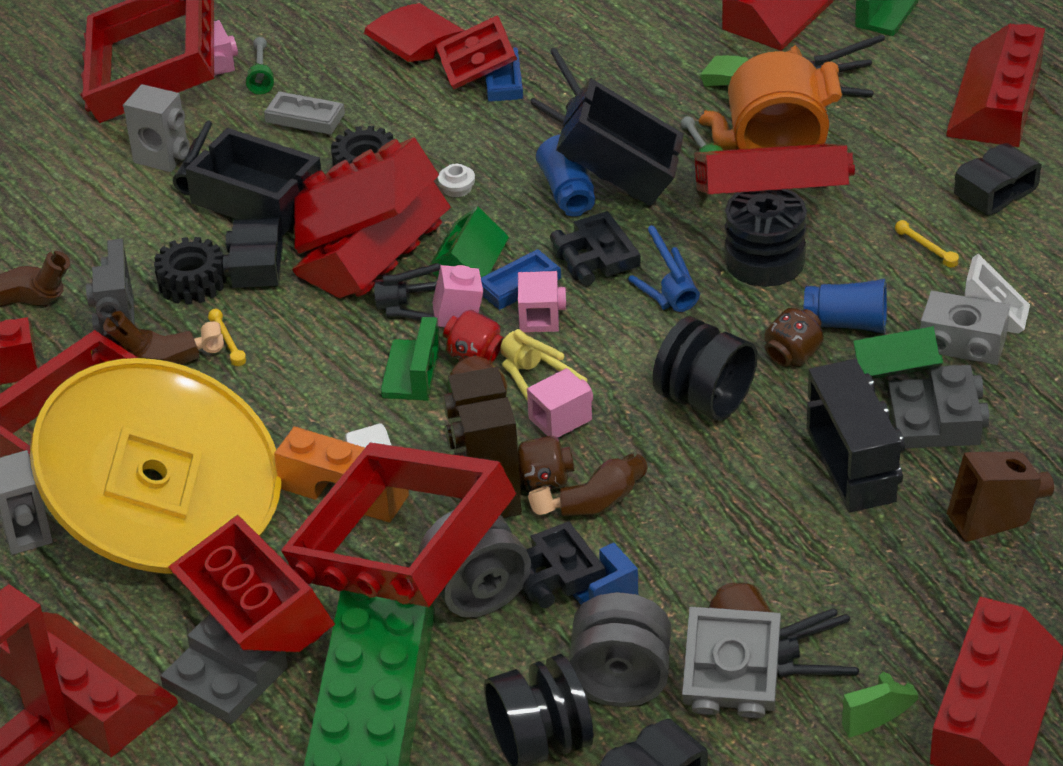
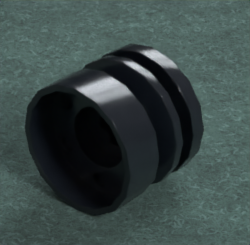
M788 189L735 193L728 200L725 209V232L727 235L725 239V264L728 272L739 281L761 287L778 286L794 280L803 271L805 264L806 241L804 236L806 233L807 209L804 200Z
M692 316L685 317L671 328L662 342L653 368V387L656 393L664 397L671 398L673 401L684 405L689 403L693 410L712 419L722 421L730 417L739 408L749 391L757 367V349L752 342L728 332L720 333L718 327L705 324L704 321Z
M562 654L548 658L546 666L541 661L530 664L528 673L529 685L517 669L484 680L485 703L489 719L501 751L510 766H533L547 761V739L560 756L570 753L572 745L578 750L593 744V723L585 691L572 665Z

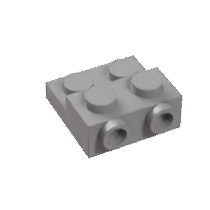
M689 607L682 697L685 705H692V712L702 715H716L719 713V707L738 708L737 714L741 717L763 718L765 717V710L775 711L781 613Z

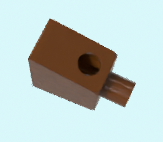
M1019 451L966 452L962 458L946 514L965 542L1025 525L1030 520L1036 499L1053 495L1054 481L1049 472L1037 473L1027 457Z

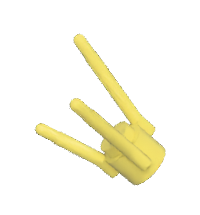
M520 329L512 331L502 341L500 351L506 358L502 363V367L511 374L527 402L528 386L519 369H532L538 365L540 360L558 371L568 368L580 380L588 381L586 377L559 361L565 357L562 352L529 337Z

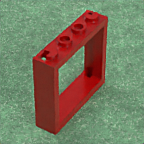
M126 0L87 16L86 33H84L86 41L85 51L82 53L84 60V71L81 72L83 92L80 95L85 102V110L92 112L99 123L125 114L123 104L141 84L179 93L214 79V0ZM186 15L184 54L110 82L113 43Z
M826 143L694 152L696 190L707 194L849 185V176L855 175L853 152H847V145Z
M94 330L0 394V457L25 450L28 451L30 457V445L13 433L38 417L49 396L68 378L100 363L138 357Z
M370 442L281 549V552L291 568L308 585L315 584L330 587L337 591L345 590L360 593L371 598L380 597L395 600L402 604L410 603L430 607L514 498L516 492L499 461ZM387 486L462 499L410 567L334 553Z
M8 584L0 590V644L7 640L24 709L0 728V766H25L69 730L70 724L41 605Z

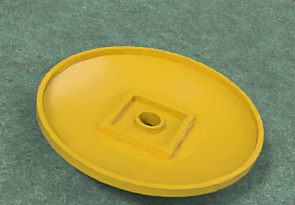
M144 358L119 359L100 363L76 373L57 387L46 400L40 410L32 433L30 460L34 481L42 500L54 518L70 535L95 553L113 562L142 571L173 574L168 568L169 565L237 514L261 537L276 511L281 491V478L277 476L274 456L276 451L275 444L267 428L253 409L240 396L216 379L195 369L169 361ZM143 470H156L163 479L151 480L144 475Z

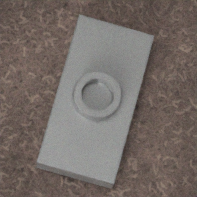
M278 92L264 112L265 122L326 134L333 133L345 114L343 103L285 92Z

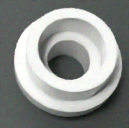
M451 164L442 169L438 176L439 186L446 195L451 197L467 195L475 183L473 170L462 164Z

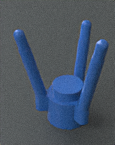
M651 225L648 227V231L670 270V273L662 279V293L634 275H630L628 280L656 300L663 310L668 309L670 306L677 312L689 310L697 303L700 292L694 285L678 248L673 247L671 255L656 228Z

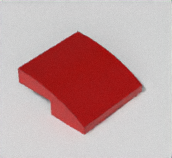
M421 3L397 8L382 15L365 27L364 34L404 60L413 62L434 59L436 44L465 30Z
M498 15L435 45L453 90L517 60L514 49Z

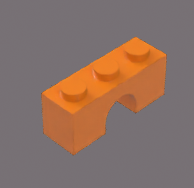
M294 426L274 452L277 476L281 478V489L316 500L329 482L337 483L365 447ZM387 486L364 515L390 523L408 498L409 490Z

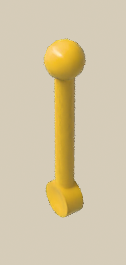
M900 220L895 224V231L898 234H906L941 257L945 266L955 267L958 265L959 255L957 253L944 251L912 230L909 223L905 220Z
M219 309L210 310L208 319L210 322L215 321L220 324L221 334H223V339L231 352V364L234 366L244 365L246 363V354L244 351L237 349L222 321L223 313Z

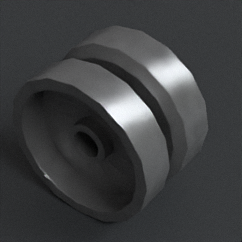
M454 510L439 518L425 533L419 546L418 555ZM501 515L440 593L449 610L461 617H479L498 610L509 603L522 590L524 582L530 575L531 559L519 539L512 534L508 524Z
M615 592L598 595L584 602L574 614L569 662L576 672L586 697L603 705L618 707L640 705L656 698L667 684L671 623L666 612L654 601L636 594Z

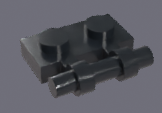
M608 211L574 221V232L565 235L562 230H555L550 235L554 253L560 260L566 261L567 271L572 278L579 280L583 286H589L595 281V275L592 270L600 268L603 274L608 277L641 266V254ZM586 249L587 252L579 254L577 251Z
M570 521L530 536L532 547L526 549L531 559L530 575L523 584V590L531 601L537 602L540 607L549 608L554 604L555 597L551 591L561 587L568 597L589 589L591 583L606 577L605 567ZM545 566L547 568L540 572H536V569L539 567Z

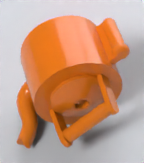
M796 45L787 52L775 51L757 55L743 63L733 74L729 83L728 98L733 129L730 130L726 118L716 111L705 110L704 114L699 118V124L712 128L714 144L720 146L723 150L825 144L829 131L826 106L833 102H838L842 97L838 65L834 62H825L821 68L816 69L809 60L802 56Z

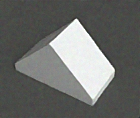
M979 254L972 257L966 280L965 296L1010 304L1007 332H1022L1025 329L1030 304Z

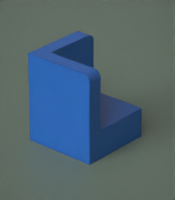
M613 542L599 549V560L605 567L606 577L591 583L589 589L573 594L574 598L581 605L603 594L619 592L638 595V568Z

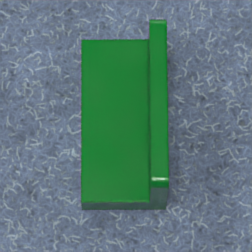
M856 0L855 27L894 36L912 12L918 0Z
M477 206L454 222L430 265L438 263L444 266L464 265L470 268H477L482 278L490 273L509 237ZM439 271L433 272V274L437 278L439 275Z
M422 317L417 340L395 339L392 341L381 386L382 398L429 400L440 350L438 318Z
M934 326L853 341L855 357L864 374L869 373L872 380L928 370L930 367L942 366L943 364L942 355H939Z

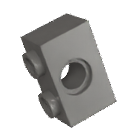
M141 84L123 104L133 162L172 172L181 160L185 159L190 148V143L186 136L185 113L182 110L180 93Z
M931 290L921 319L920 328L934 326L939 355L998 365L1007 336L1010 304Z
M27 450L0 457V522L11 555L53 543L44 503L34 481L31 460Z

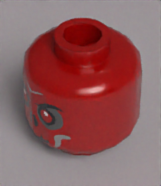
M471 309L463 312L459 317L453 315L447 322L442 334L447 339V353L459 361L467 357L479 356L493 363L500 353L501 344L504 339L500 335L501 328L497 322Z

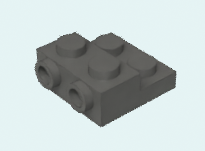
M123 239L107 240L108 256L101 257V266L92 267L93 283L86 284L88 306L96 307V313L92 314L93 331L99 332L123 348L119 342L103 329V324L107 317L119 326L118 321L111 315L116 311H122L135 325L134 295Z
M971 365L930 367L929 379L888 381L887 393L894 429L899 428L902 432L905 448L981 445L982 428L989 427V408L987 403H979V399L983 398L982 376L973 375Z
M209 614L187 635L189 648L160 677L163 688L231 725L288 668L285 651L242 650Z

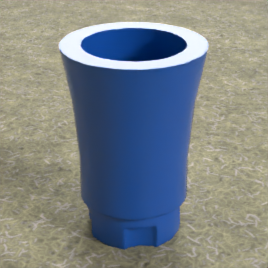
M556 135L540 145L536 152V162L544 173L559 208L564 210L567 216H581L585 211L591 210L595 204L594 186L588 169L568 160L563 154L556 151L560 135Z
M886 278L859 283L821 284V287L806 286L804 291V309H808L818 316L821 321V327L860 329L885 334L887 324Z

